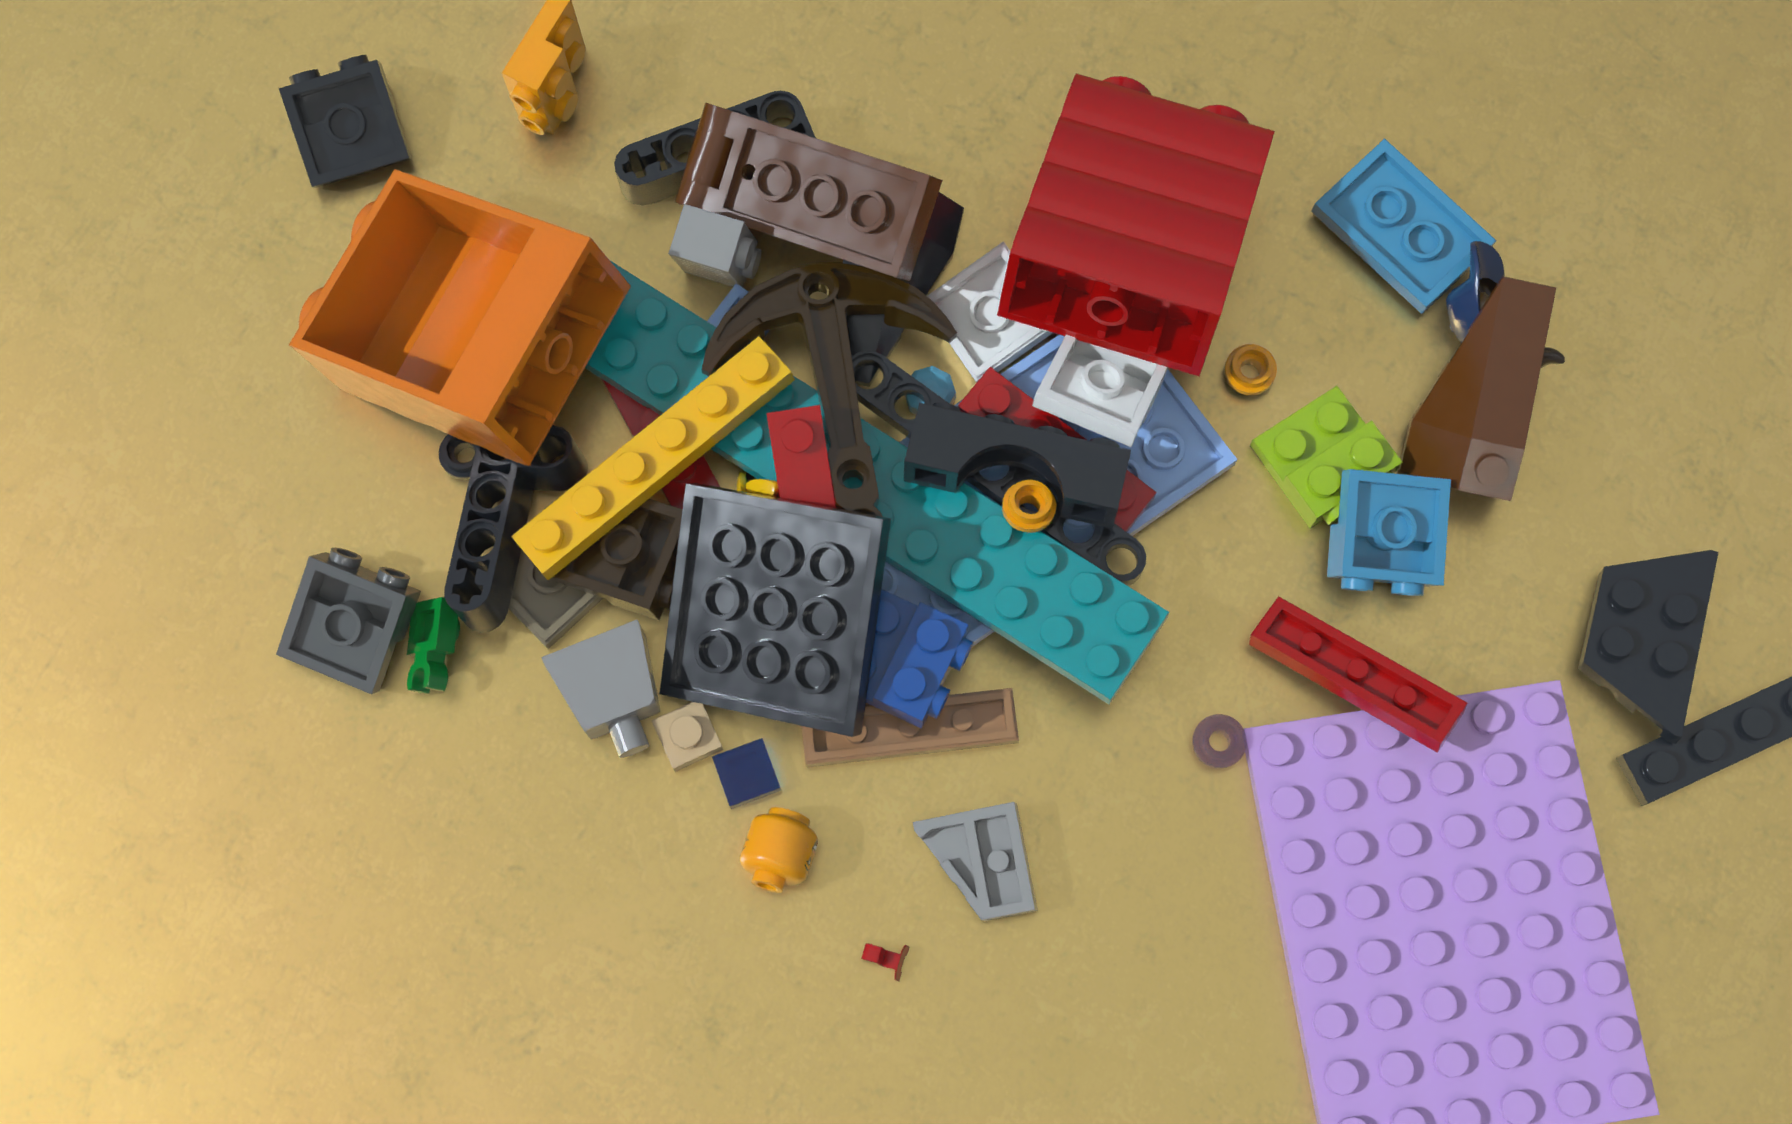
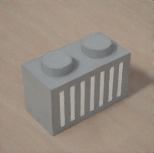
M684 204L668 254L685 273L734 287L735 284L744 287L746 278L753 279L755 277L761 259V249L756 248L758 241L745 222Z

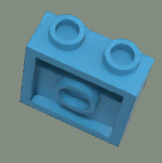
M1354 469L1343 470L1338 524L1330 526L1327 577L1341 579V589L1373 591L1374 582L1392 583L1391 594L1423 596L1424 587L1444 586L1451 479Z

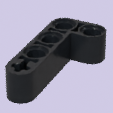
M781 90L770 92L727 108V110L767 123H771L773 120L781 117L789 118L792 120V123L783 128L816 138L801 102L790 92ZM700 118L631 143L619 151L614 162L615 172L621 192L628 201L643 206L677 195L686 163L679 162L676 159L682 153L691 150ZM665 161L667 169L662 171L660 162ZM643 171L645 176L637 178L635 173Z
M552 425L529 466L510 459L503 460L505 457L477 445L444 589V597L447 604L472 631L480 633L490 632L499 627L506 618L521 554V548L511 536L527 524L534 490L567 491L584 478L588 472V463L570 433L563 427ZM563 455L560 460L551 463L556 457ZM504 499L500 505L492 508L496 502ZM493 547L488 554L481 556L486 549Z

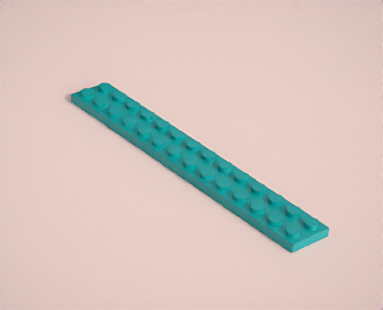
M611 261L631 287L585 368L646 408H650L659 415H662L709 377L703 374L701 369L706 349L717 327ZM794 376L795 380L711 449L757 479L777 481L766 413L820 405L817 390ZM822 415V422H823V428H824V434H825V441H826V447H827V453H828L830 447H829V442H828L827 433H826L825 424H824L823 415ZM861 419L863 439L870 446L879 492V504L876 508L883 517L891 518L885 561L1110 705L1167 620L1169 612L1043 532L1027 533L1013 528L1004 518L1000 505L965 483L956 493L904 482V460L908 447ZM854 477L848 478L843 482L850 489H857L863 484L861 480Z

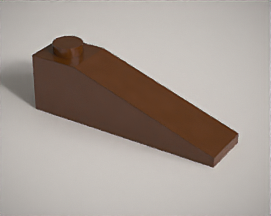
M1505 276L1501 277L1469 327L1468 334L1450 362L1446 363L1433 389L1411 418L1401 457L1403 463L1399 467L1400 471L1415 476L1451 479V488L1511 501L1525 450L1556 287Z

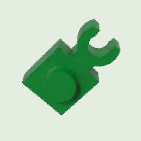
M445 597L417 602L410 620L407 655L414 656L415 658L408 673V691L429 694L430 689L445 691L448 670L445 665V656L455 652V643L460 634V622L457 614L447 604Z

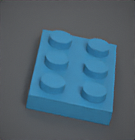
M1385 138L1314 204L1311 211L1421 314L1432 306L1470 269L1471 242L1481 241L1492 247L1496 242L1486 230Z

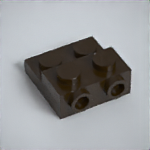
M648 499L559 571L553 578L558 583L605 598L612 605L660 620L664 609L670 610L683 509Z

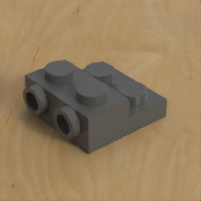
M334 547L331 548L330 553L324 552L309 556L276 655L369 694L379 692L397 642L405 639L421 591L408 586L410 576L387 567H380L378 573L360 566L362 557L346 549Z

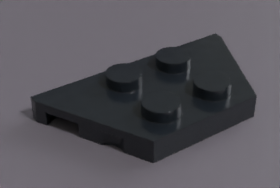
M1713 550L1605 566L1598 576L1578 669L1598 686L1608 688L1614 694L1615 699L1633 713L1636 709L1663 730L1660 734L1662 738L1674 744L1682 738L1719 553Z

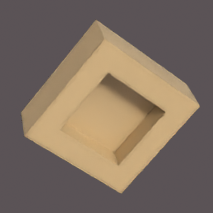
M691 702L652 720L653 726L675 772L724 750L705 707L701 703Z

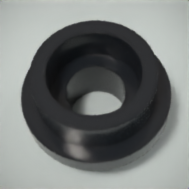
M448 434L440 444L439 461L450 476L456 479L469 480L474 457L471 461L462 463L458 461V454L465 448L474 449L476 452L477 445Z

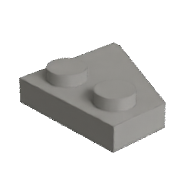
M1010 802L913 822L914 831L925 842L940 862V866L952 882L958 886L966 897L967 902L982 921L1038 911L1017 803Z

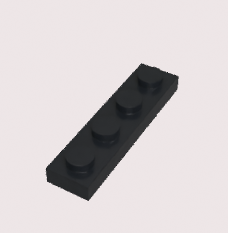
M1792 677L1684 726L1682 738L1676 744L1667 742L1664 738L1660 737L1617 757L1616 760L1641 807L1791 738Z

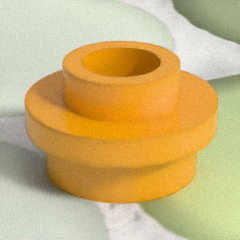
M1245 344L1237 347L1229 354L1225 363L1224 373L1228 384L1235 391L1244 395H1258L1265 392L1274 382L1277 365L1274 357L1267 349L1255 344ZM1252 365L1256 367L1259 375L1255 378H1248L1242 374L1241 367Z
M1024 480L1012 485L1007 490L1002 502V512L1006 521L1013 528L1027 533L1038 532L1045 529L1052 522L1056 512V500L1052 492L1043 483L1036 480ZM1024 503H1030L1037 508L1038 512L1028 514L1021 511L1019 506Z

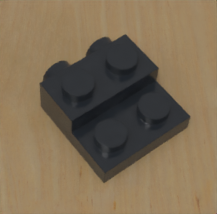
M367 55L351 57L338 62L339 71L320 76L318 69L304 71L289 77L291 85L279 88L308 178L313 188L411 159L396 114L397 109L382 64L378 60L369 62Z

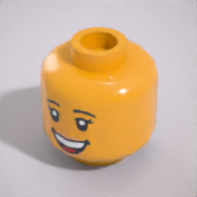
M772 807L767 814H760L754 817L750 823L739 858L742 867L753 875L751 881L753 885L766 891L782 893L785 885H799L805 881L818 844L817 835L809 827L810 820L798 812L779 807Z

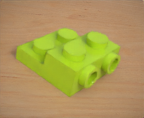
M1335 386L1257 436L1250 444L1252 450L1310 529L1323 520L1326 521L1328 526L1338 522L1343 470L1354 469L1395 474L1403 463L1371 420L1365 424L1338 386Z

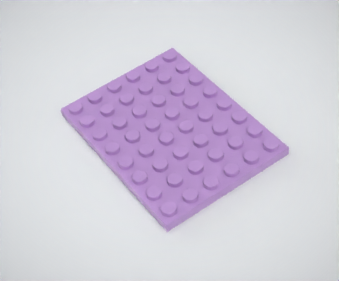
M1560 680L1458 695L1457 697L1468 703L1467 707L1438 753L1364 710L1243 729L1241 733L1317 1124H1605L1660 1115Z

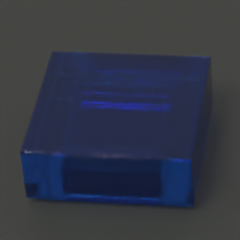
M763 738L712 756L731 809L782 791Z

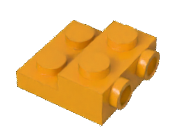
M546 0L502 71V76L509 91V97L517 112L519 122L530 131L539 135H544L545 132L553 135L561 121L566 122L571 118L578 103V94L571 72L574 73L580 67L585 56L586 47L572 0Z

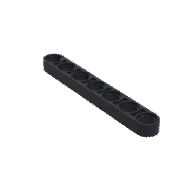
M862 351L852 357L854 374L858 368L864 365H874L883 373L882 382L875 388L863 389L856 384L858 402L909 439L915 419H904L896 413L895 404L898 399L905 395H915L927 405L948 403L882 354L875 351ZM1008 465L1009 471L1007 475L1000 480H987L980 472L975 473L966 480L1001 506L1007 490L1012 485L1024 480L1039 481L1052 492L1049 486L1036 474L1024 468ZM1056 501L1054 518L1041 532L1127 586L1134 584L1140 578L1146 565V553L1144 547L1136 538L1115 523L1113 529L1092 524L1094 529L1093 536L1086 542L1074 543L1064 534L1063 526L1069 519L1060 517ZM1023 504L1019 506L1020 510L1025 513H1037L1026 509ZM1116 548L1128 549L1136 558V568L1131 573L1125 575L1114 573L1107 565V554Z

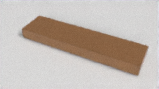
M1012 688L949 695L939 717L935 719L928 715L922 729L870 704L865 705L862 734L854 737L802 726L806 767L1016 744L1019 742Z

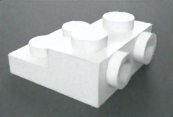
M1065 335L1036 392L1032 406L1132 447L1140 427L1145 422L1161 388L1168 367L1076 340L1075 337Z

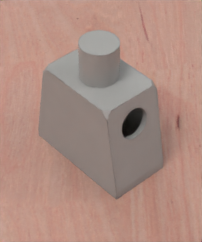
M638 620L541 657L555 684L590 739L610 733L620 758L637 754L649 747L640 721L659 713L660 705L647 639Z

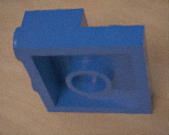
M881 589L866 703L921 729L928 715L937 719L950 693V689L944 687L943 684L951 667L961 671L974 642L966 638L969 624L922 602H919L917 606Z

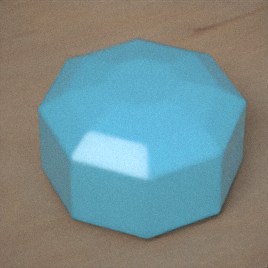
M934 366L919 369L912 373V377L949 404L954 403L956 391L950 374ZM905 395L910 412L916 415L919 403L924 404V402L915 395Z

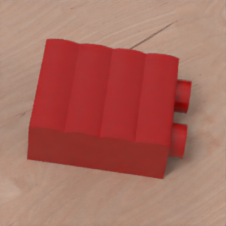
M1076 73L1010 251L997 316L1062 336L1069 335L1082 342L1200 377L1226 300L1275 131L1250 124L1242 113L1228 106L1209 105L1197 109L1153 96L1143 84L1132 78L1114 76L1101 81Z

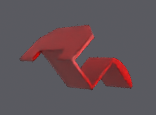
M866 943L861 959L894 969V980L899 982L902 974V965L905 956L908 954L909 946L904 945L901 953L898 954Z

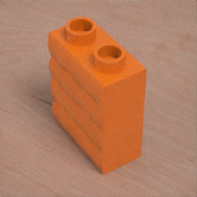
M394 169L377 199L367 204L357 215L352 227L351 242L324 287L314 291L305 301L299 317V328L289 346L339 389L365 401L386 407L414 421L432 426L453 437L481 446L502 457L529 466L631 285L591 237Z

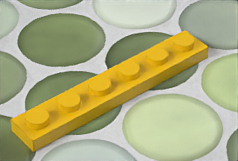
M758 336L511 537L544 577L550 580L795 380L792 371Z

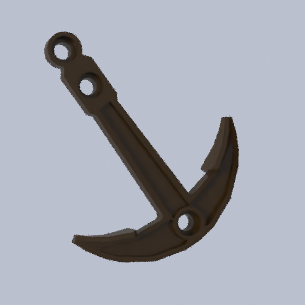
M839 262L816 263L792 268L756 285L724 315L706 349L701 369L702 373L710 376L758 336L764 341V331L795 322L800 323L805 334L830 447L827 454L836 508L883 517L876 508L879 504V492L870 446L863 439L846 316L885 314L884 323L888 326L918 330L936 336L948 343H951L957 337V332L947 316L930 298L916 287L896 277L863 266ZM814 292H823L828 297L817 300L810 298V295ZM854 477L861 480L863 484L857 489H850L843 482L848 478Z

